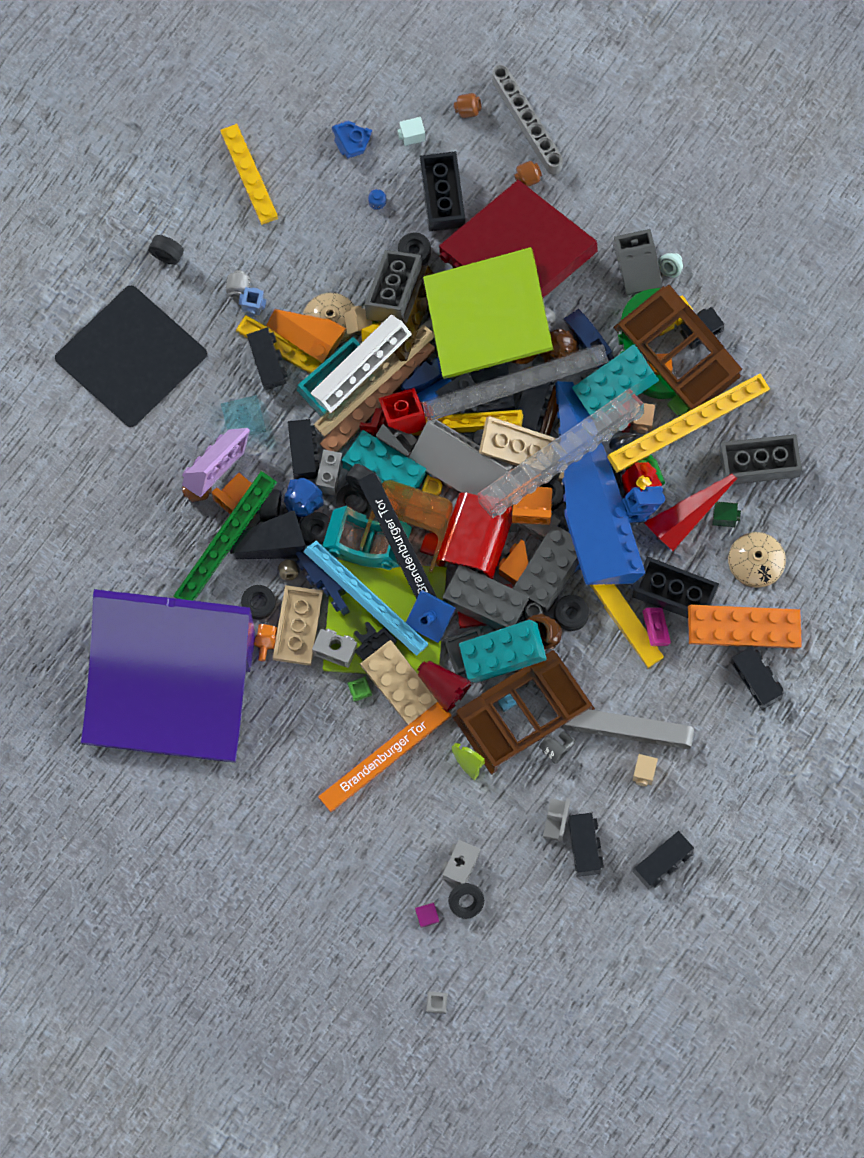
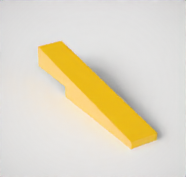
M590 585L603 603L604 609L646 667L650 668L662 660L664 656L657 646L650 645L648 632L616 585Z

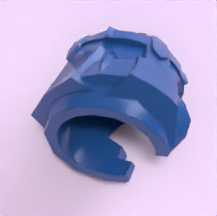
M305 478L290 479L284 496L286 509L288 512L295 511L298 517H305L323 506L324 500L322 498V491L318 486Z

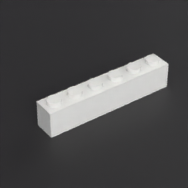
M390 315L311 392V395L323 408L331 413L412 335L402 321Z

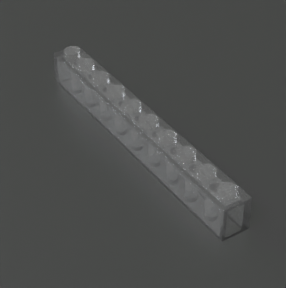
M597 344L424 401L422 405L427 420L432 421L608 363L609 361L604 345Z
M629 388L478 493L479 504L492 518L502 515L508 507L519 503L524 496L535 492L537 487L543 483H548L557 473L564 472L570 464L578 462L583 455L594 451L603 441H608L616 432L624 430L629 423L640 419L644 414V403Z

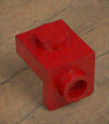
M375 408L371 423L360 422L359 427L361 431L364 430L376 437L383 424L387 426L382 408Z

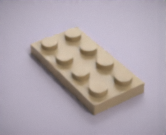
M488 416L485 421L479 454L547 476L550 474L557 439Z
M285 585L273 653L274 661L311 666L313 658L312 648L316 640L323 598L322 590Z
M391 640L360 663V666L407 725L437 702Z

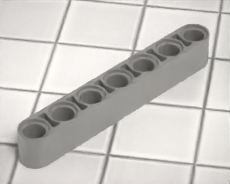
M504 65L495 66L492 72V82L546 171L553 175L558 174L562 170V156L508 68ZM511 89V90H513V91H512V92H507V91H505V90ZM518 103V104H521L522 106L517 107V106H515V104ZM524 118H529V119H531V120H530V121H525V120H523V119H524ZM537 132V133H539L540 135L535 136V135H533L532 133ZM542 147H547V148H549V149H548V150H542L541 148H542ZM553 161H554V162H557L558 164L552 165V164H550V162H553Z
M589 709L560 727L566 730L690 749L692 747L694 728L687 725Z

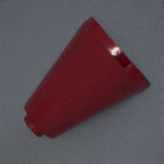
M432 661L422 662L417 669L419 671L418 677L446 712H450L456 706L455 703L458 700L461 701L471 687L469 680Z

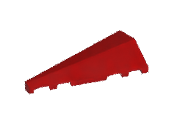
M731 473L724 479L713 483L704 490L698 491L678 502L675 506L646 520L644 524L674 551L737 478Z

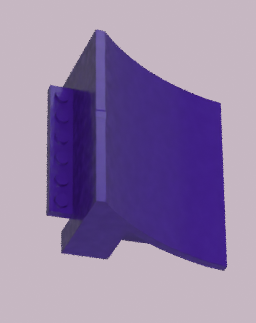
M94 589L89 672L81 744L236 763L246 672L251 671L254 640L256 637L251 609L234 605Z

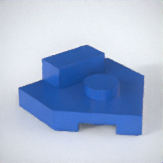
M351 121L334 125L331 129L335 135L334 141L340 153L346 155L347 159L364 154L373 130L359 127Z

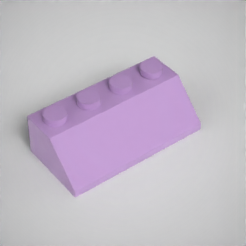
M230 429L224 435H219L213 446L209 445L202 457L198 456L191 468H186L182 475L184 477L182 485L201 497L244 454L250 429Z

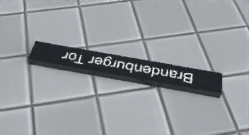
M376 472L359 479L358 482L416 599L422 590L437 598Z

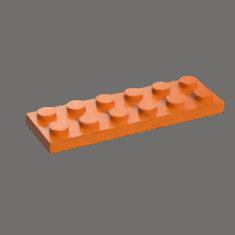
M709 605L688 606L689 644L795 649L802 647L800 609Z

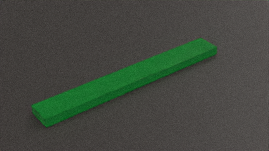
M260 471L173 597L195 601L273 490L277 481L263 471Z

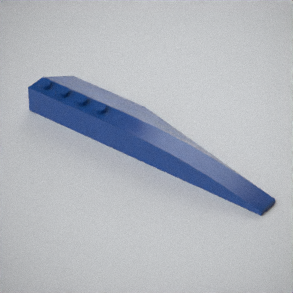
M557 381L555 387L556 400L559 405L557 414L558 419H560L561 470L564 471L562 484L565 486L563 498L566 503L564 512L585 584H634L645 574V570L606 451L590 414L572 388L575 386L574 383Z

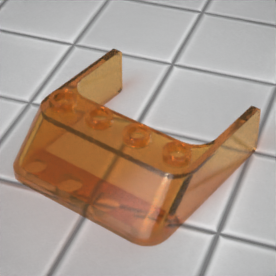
M392 480L384 481L382 486L399 521L432 531L437 535L438 544L428 573L432 574L453 511L451 501ZM373 510L371 511L359 547L361 551H363L372 521L376 517Z

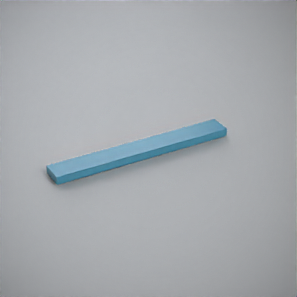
M315 541L304 550L307 556L416 656L429 645L321 544Z

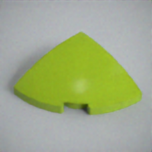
M454 743L451 749L457 762L475 780L479 775V769L484 765V758L468 747L459 749L461 744Z

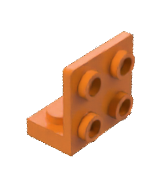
M237 473L222 490L216 487L212 491L213 500L231 514L252 483L242 474Z
M514 486L512 523L550 525L552 488Z

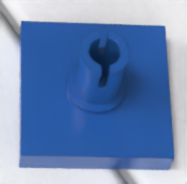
M422 590L406 623L413 630L439 643L456 608Z

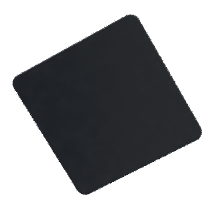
M129 285L56 353L55 361L126 426L134 427L207 357V350L137 287Z

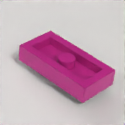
M645 608L642 612L650 645L668 646L671 641L663 608Z

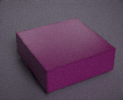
M434 902L415 908L420 928L440 923Z

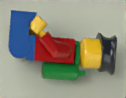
M637 434L616 436L611 439L609 447L614 452L637 440L640 436ZM652 455L625 468L626 472L622 475L625 493L622 500L629 523L646 521L665 502V495L662 493V486L665 484V480L657 460Z

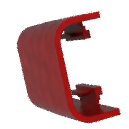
M464 492L459 493L436 559L437 565L444 567L445 562L476 568L483 571L488 578L493 579L512 523V507L498 499Z

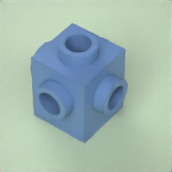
M245 287L244 294H241L239 298L241 312L248 316H260L261 310H265L267 300L264 299V291Z

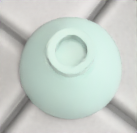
M667 253L658 260L659 269L665 276L676 278L682 272L683 263L679 254Z

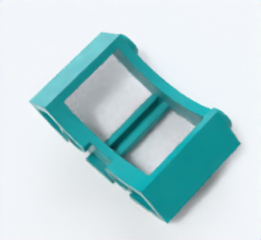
M348 506L333 509L323 542V547L331 555L366 567L384 568L387 570L400 567L379 522L368 520L366 515L358 513ZM398 518L409 539L412 527Z

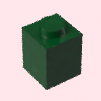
M717 501L714 504L712 526L735 528L736 522H740L741 517L738 503Z

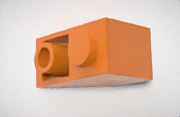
M522 539L518 544H513L509 551L510 555L507 559L504 557L498 565L499 575L514 586L528 565L525 542Z

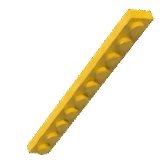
M758 374L612 452L607 458L618 473L768 392L770 388L762 375Z

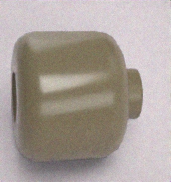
M286 559L278 566L280 577L283 580H293L299 574L294 560Z

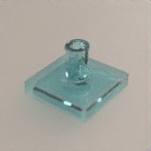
M257 395L221 403L227 431L230 429L248 428L250 429L249 436L266 432Z

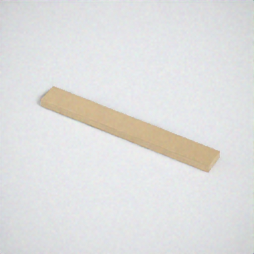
M425 325L419 328L407 361L401 362L393 352L331 413L328 411L315 422V429L325 437L435 337L433 331Z

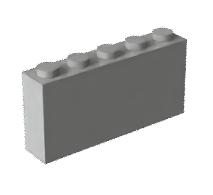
M435 418L427 421L409 457L425 467L431 477L442 480L447 487L455 488L460 493H470L497 499L514 467L507 462L479 454L480 446Z

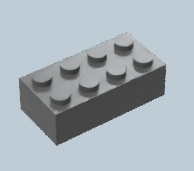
M390 250L384 251L365 302L367 320L384 322L390 315H393L402 321L422 267L421 255Z
M796 434L721 442L719 452L723 478L732 473L737 478L732 485L798 478L801 475L802 466Z
M553 524L513 587L514 590L529 596V602L540 605L548 613L579 564L570 533Z
M459 565L443 596V601L455 607L456 611L496 630H500L520 622L525 608L529 604V596Z

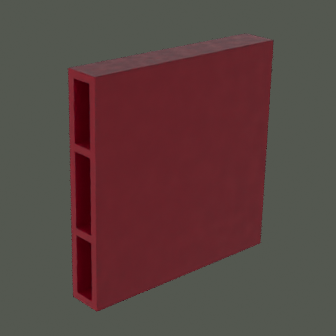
M517 180L440 244L439 256L444 263H449L454 269L531 247L542 297L544 298L596 254L598 248L597 240L520 180Z

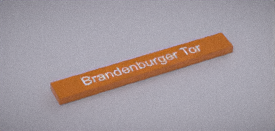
M436 702L319 795V800L331 813L447 721L451 714L444 711L439 703Z

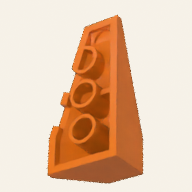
M279 309L273 310L266 324L267 327L321 362H325L335 353L347 329L331 319L302 315Z

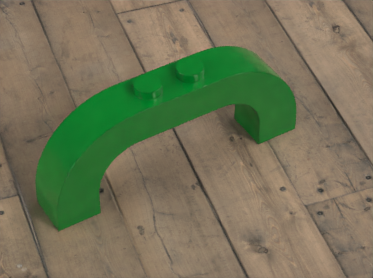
M660 288L648 289L632 297L622 312L621 320ZM621 330L620 334H618V344L622 345L623 351H620V354L634 345ZM656 375L659 381L642 392L644 395L655 399H672L676 396L675 391L661 375Z

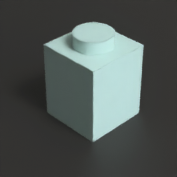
M421 117L399 122L400 129H397L399 140H403L404 146L425 141V130Z

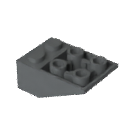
M646 229L614 236L613 247L626 295L640 293L648 289L662 288V279L651 230Z

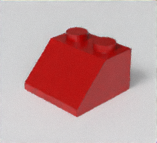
M415 388L378 398L389 427L407 434L424 429L426 425L425 414Z

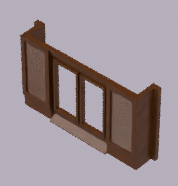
M670 284L660 288L613 327L617 333L622 330L631 342L635 344L643 356L689 408L687 412L719 396L742 377L740 375L742 371L741 366ZM681 318L693 334L660 360L647 344ZM698 338L710 354L680 379H677L665 364Z
M554 650L546 654L547 660L522 668L456 710V716L453 717L454 721L474 751L484 758V766L491 775L498 771L499 765L588 709L595 710ZM532 679L558 716L542 727L537 723L516 692V689ZM508 694H511L535 730L520 741L516 740L493 706L494 703Z

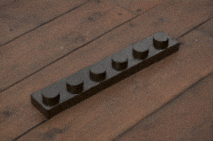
M428 265L421 267L402 322L412 335L394 351L401 362L408 360L428 304L423 277L435 274Z

